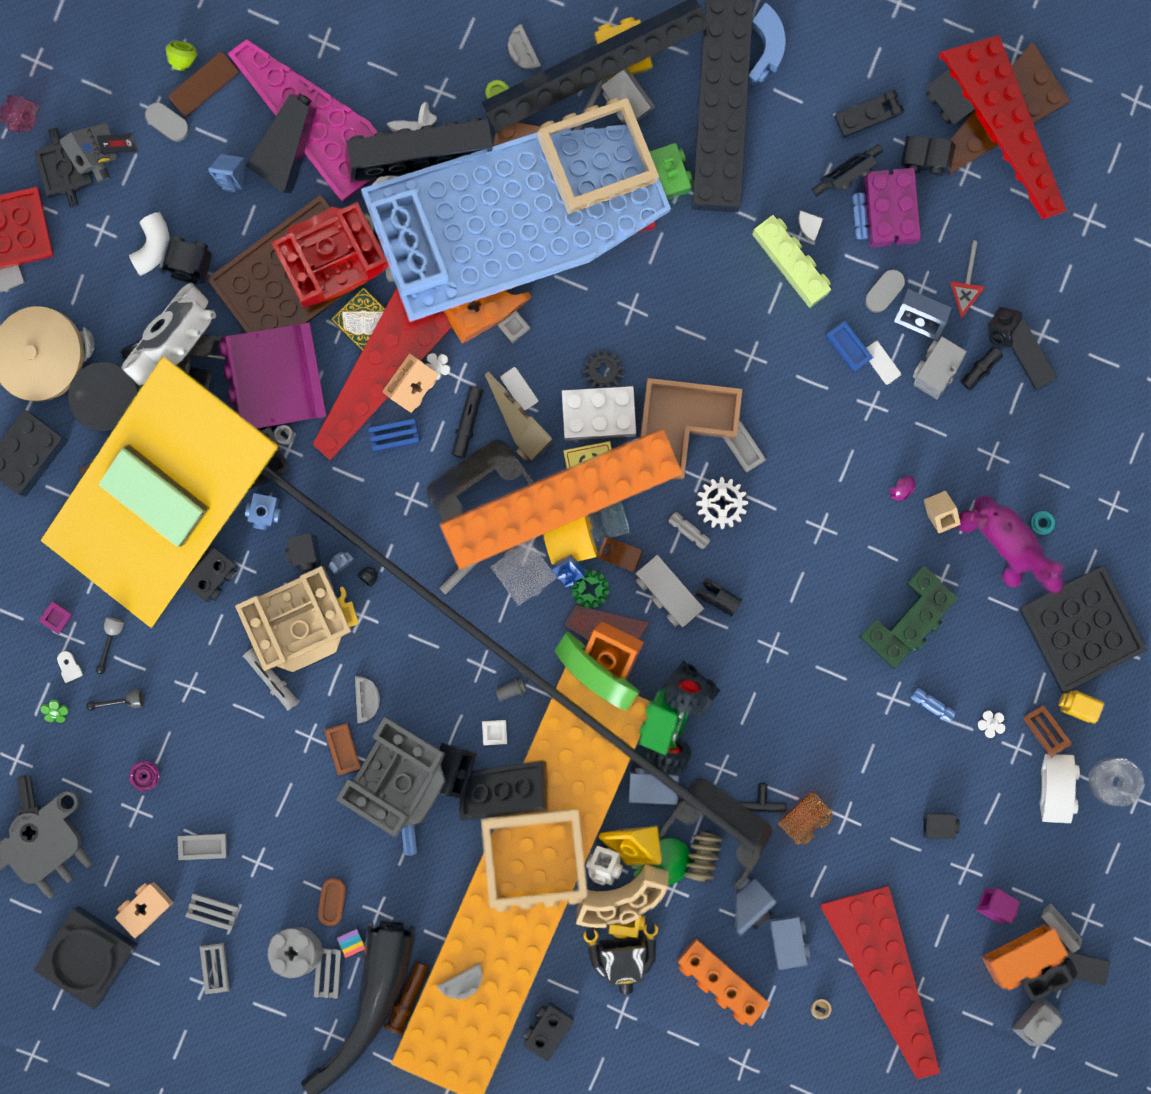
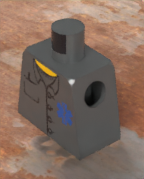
M107 123L72 131L59 140L76 170L81 174L93 171L98 183L111 178L107 166L117 158L116 153L102 154L97 136L110 135Z

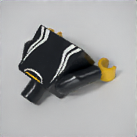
M647 924L644 925L643 934L647 937V940L644 939V936H639L637 938L599 940V945H597L598 931L594 929V940H589L587 932L585 931L584 939L590 945L588 951L592 967L601 977L607 978L609 985H619V992L621 994L632 993L634 991L633 983H641L643 975L650 971L656 960V940H654V936L658 932V927L655 924L653 934H648L646 931Z

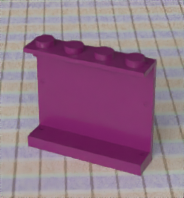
M310 322L221 337L222 342H219V350L221 356H225L226 361L223 372L226 381L229 380L231 390H228L229 402L234 405L235 413L251 426L257 429L326 417Z

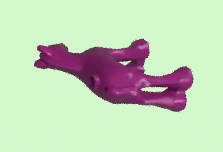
M982 495L974 502L973 510H964L958 514L961 525L957 527L960 531L969 533L978 527L996 547L1000 555L1009 562L1001 576L1007 587H1017L1022 583L1024 572L1032 571L1037 580L1051 593H1058L1063 589L1062 564L1044 555L1045 550L1032 530L1011 508L996 503L991 496Z

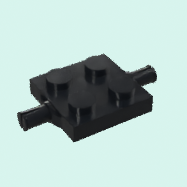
M58 128L49 129L48 132L52 144L46 148L34 151L46 196L49 198L65 194L67 195L69 207L78 206L76 192L81 188L94 185L91 173L81 174L76 170L59 141Z
M876 144V146L862 154L857 153L820 178L821 183L811 189L813 194L818 197L827 189L845 190L853 184V179L869 174L872 171L871 167L877 164L874 158L883 153L881 146Z

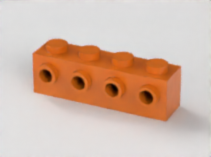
M697 938L692 941L677 959L680 964L679 970L687 977H690L692 974L699 980L696 984L704 992L708 993L710 990L717 997L714 1000L722 1008L726 1009L728 1006L735 1013L732 1016L742 1025L747 1023L752 1026L770 1005L762 995Z

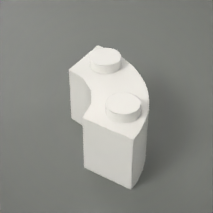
M1049 754L1044 756L1041 768L1042 790L1040 799L1042 822L1071 823L1073 814L1078 812V800L1075 799V790L1080 770L1079 766L1075 765L1074 755L1055 754L1052 758Z

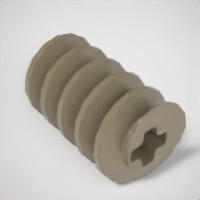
M698 830L701 834L693 835L698 844L690 846L696 853L688 854V857L694 860V863H686V866L692 871L684 873V876L693 880L710 883L707 879H713L715 875L709 870L717 868L711 861L719 859V856L714 851L721 850V846L716 844V842L723 841L724 838L717 834Z

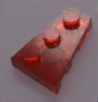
M576 605L564 626L589 641L594 629L601 621L637 639L641 637L649 623Z

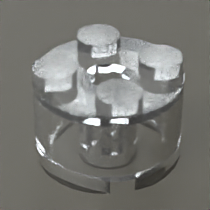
M1117 757L1104 758L1097 762L1089 772L1090 789L1093 795L1105 804L1127 806L1136 801L1141 794L1144 781L1143 775L1138 766L1129 760ZM1114 777H1117V778L1120 779V780L1117 782V785H1118V786H1114V785L1112 784V782H1114Z

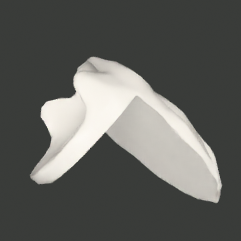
M424 102L419 111L418 122L392 121L387 123V126L394 133L404 128H409L412 131L426 125H432L437 118L429 112L428 102Z

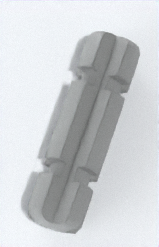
M673 513L668 522L674 527L677 526L682 534L692 542L694 540L699 548L704 549L709 544L710 539L704 534L701 535V531L690 522L684 521L679 513Z

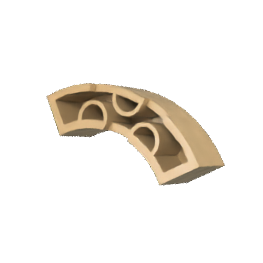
M645 864L641 873L632 882L621 888L610 891L587 890V898H583V902L577 906L576 924L586 927L606 928L609 924L621 923L624 925L640 918L642 913L650 908L653 909L664 896L668 888V871Z

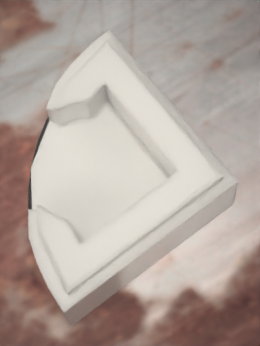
M800 211V228L805 237L814 242L823 219Z

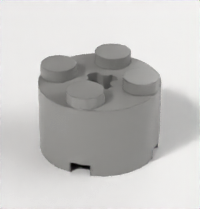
M294 927L279 932L273 936L268 948V959L272 970L287 978H296L310 973L319 964L323 954L320 939L310 929L305 927ZM293 949L294 951H298L297 956L293 954Z

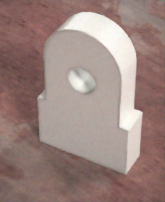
M64 651L58 655L57 661L62 670L61 675L65 683L84 675L72 653ZM66 659L69 660L68 664H65Z

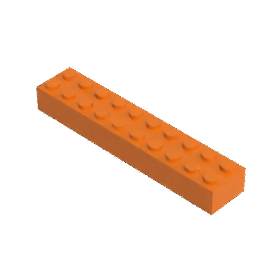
M660 428L440 523V526L459 569H463L677 477L682 472L665 431Z

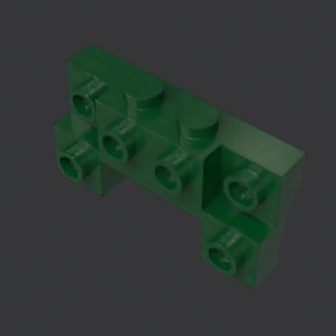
M924 565L906 583L919 597L892 628L888 630L877 619H874L867 630L859 636L893 669L902 662L910 651H913L914 648L919 650L927 641L924 637L930 630L935 632L942 624L940 619L958 598Z

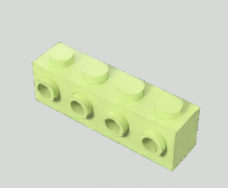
M772 215L756 227L752 235L808 307L811 308L829 294L831 283L823 273L820 275L817 272L814 260L809 255L805 256L800 250L802 248L800 242L794 236L791 238L785 231L787 230L785 223L780 218L776 219Z

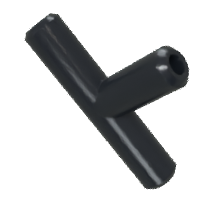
M759 783L758 802L740 801L738 802V810L785 812L786 803L767 802L768 785L766 783Z

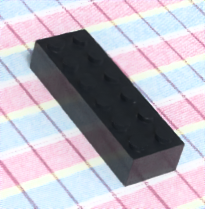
M473 118L466 123L458 124V122L452 121L439 127L426 125L412 131L409 128L398 130L397 133L391 134L378 132L371 137L353 136L350 140H346L345 159L350 183L385 176L406 175L487 149V152L493 149L488 119Z

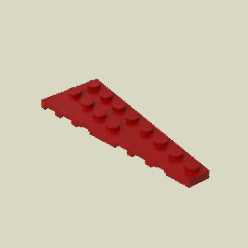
M1000 35L939 53L940 60L944 59L951 70L949 74L952 79L956 78L964 91L962 92L963 96L971 101L977 112L975 115L993 143L997 142L1004 155L1002 157L1006 162H1010L1017 173L1014 176L1018 182L1021 181L1030 195L1028 197L1041 218L1044 220L1066 212L1067 210Z
M396 288L313 443L329 460L340 451L388 398L382 391L409 353L422 361L452 328L443 311L410 322L399 291Z
M889 886L821 903V910L825 914L916 1079L939 1074L940 1070Z

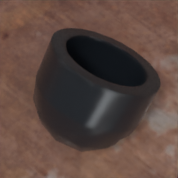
M365 567L357 575L369 587H372L378 579V573L373 567Z

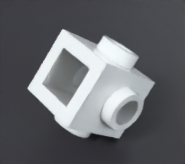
M597 846L594 854L589 856L586 868H588L589 876L595 883L600 885L606 883L612 886L614 879H619L623 865H621L619 853Z

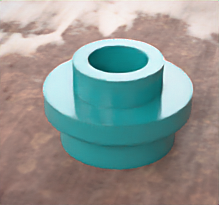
M1040 511L1031 518V528L1039 535H1046L1054 529L1055 520L1049 512ZM1040 519H1044L1046 521V526L1044 528L1040 527L1038 524Z

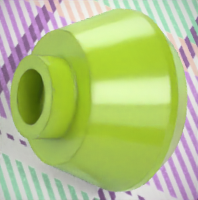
M172 41L165 48L168 62L176 70L183 71L191 67L198 55L193 45L183 41Z

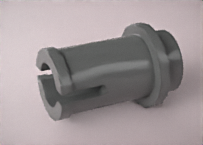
M514 678L515 681L495 687L500 702L518 694L522 696L527 691L522 678Z

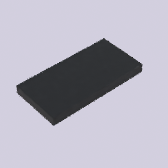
M541 760L472 771L464 799H460V820L468 821L548 810L546 761Z

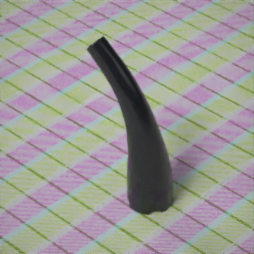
M380 920L379 926H374L373 922L367 924L357 1022L345 1043L331 1060L322 1068L317 1067L301 1081L303 1088L308 1094H321L335 1083L357 1062L378 1035L393 1009L409 967L414 947V926H409L408 930L403 928V922Z

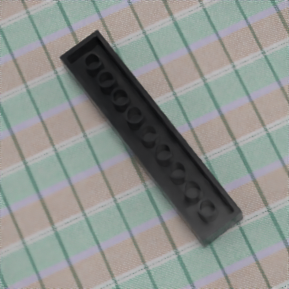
M705 0L704 14L709 27L703 30L692 210L738 213L741 203L753 0Z

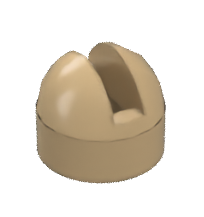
M823 999L815 1001L811 1006L812 1015L817 1019L827 1018L831 1013V1005ZM815 1006L826 1010L825 1014L815 1010Z

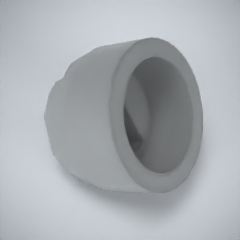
M280 425L275 429L274 436L278 443L288 445L294 440V432L287 425ZM283 431L289 436L288 439L281 435Z

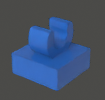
M572 555L554 563L551 569L566 588L575 584L577 580L585 575L584 568Z

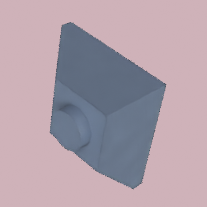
M746 877L737 885L739 890L735 895L734 927L740 935L776 903L773 897L754 877L751 879Z

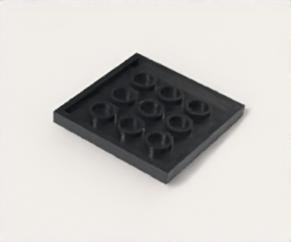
M1104 565L1064 584L1060 592H1049L1018 608L1061 693H1065L1147 651Z

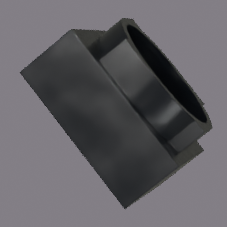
M78 906L72 909L33 971L94 1010L100 1006L139 944Z

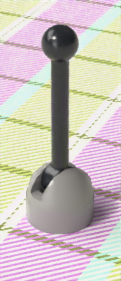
M106 617L104 630L108 634L100 664L96 667L98 674L105 672L104 665L114 635L121 633L124 621L111 617Z

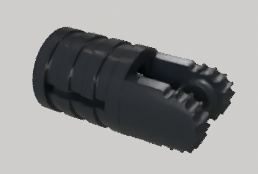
M705 578L703 586L717 596L715 597L702 589H699L695 595L732 618L743 599L736 597V595L725 590V588Z

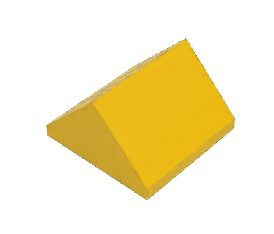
M657 827L622 828L602 832L598 836L611 850L619 853L620 859L626 865H660L662 861Z

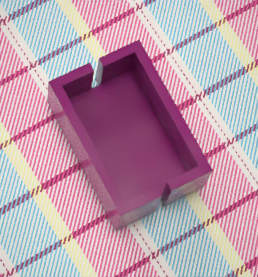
M895 169L890 175L888 170L871 171L864 176L870 247L891 246L894 240L895 245L916 244L921 237L915 169Z

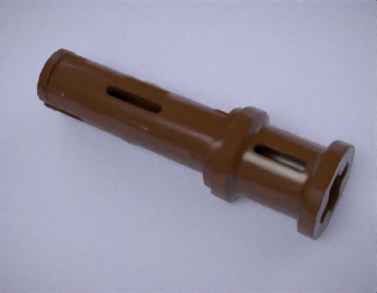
M418 961L415 962L398 1002H395L388 1023H384V1028L403 1035L404 1025L408 1016H411L413 1013L411 1009L412 1004L420 990L429 966Z

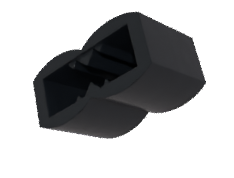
M906 136L901 164L907 169L914 168L915 174H919L921 170H928L932 175L942 176L943 173L951 172L956 145L949 139Z
M1064 957V961L1057 966L1050 967L1049 965V967L1041 969L1042 973L1040 975L1025 979L1023 987L1030 1000L1045 998L1051 991L1066 989L1074 982L1078 972L1069 957Z

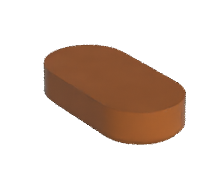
M330 878L322 886L318 918L326 926L336 925L343 915L346 885L339 878Z

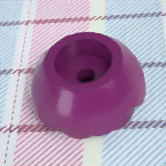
M906 474L905 478L900 479L896 487L890 489V497L897 501H904L916 489V482L913 476L910 477Z
M142 761L132 766L129 781L139 791L151 790L159 781V771L151 762Z

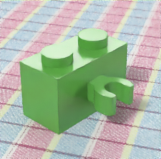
M676 143L650 151L667 200L689 193L694 182L690 171H685L683 163L686 162L682 148L678 149Z

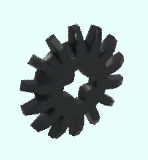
M604 349L603 355H600L599 350H595L596 357L589 354L590 363L583 362V365L588 366V370H582V374H589V377L584 380L585 382L593 381L590 386L591 388H594L596 384H599V388H603V385L611 388L610 383L612 382L616 386L619 385L615 380L617 377L623 379L624 375L618 374L620 370H625L624 366L618 367V363L622 359L620 357L615 360L614 356L616 353L614 351L609 356L607 355L608 349ZM602 363L607 368L610 367V372H607L605 377H602L601 373L596 371Z

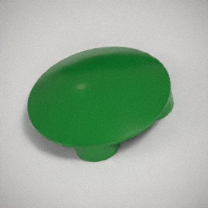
M662 837L659 838L662 861L660 865L649 866L668 871V885H672L685 877L684 873L688 872L689 868L686 866V863H691V858L688 857L690 852L682 841L675 838Z

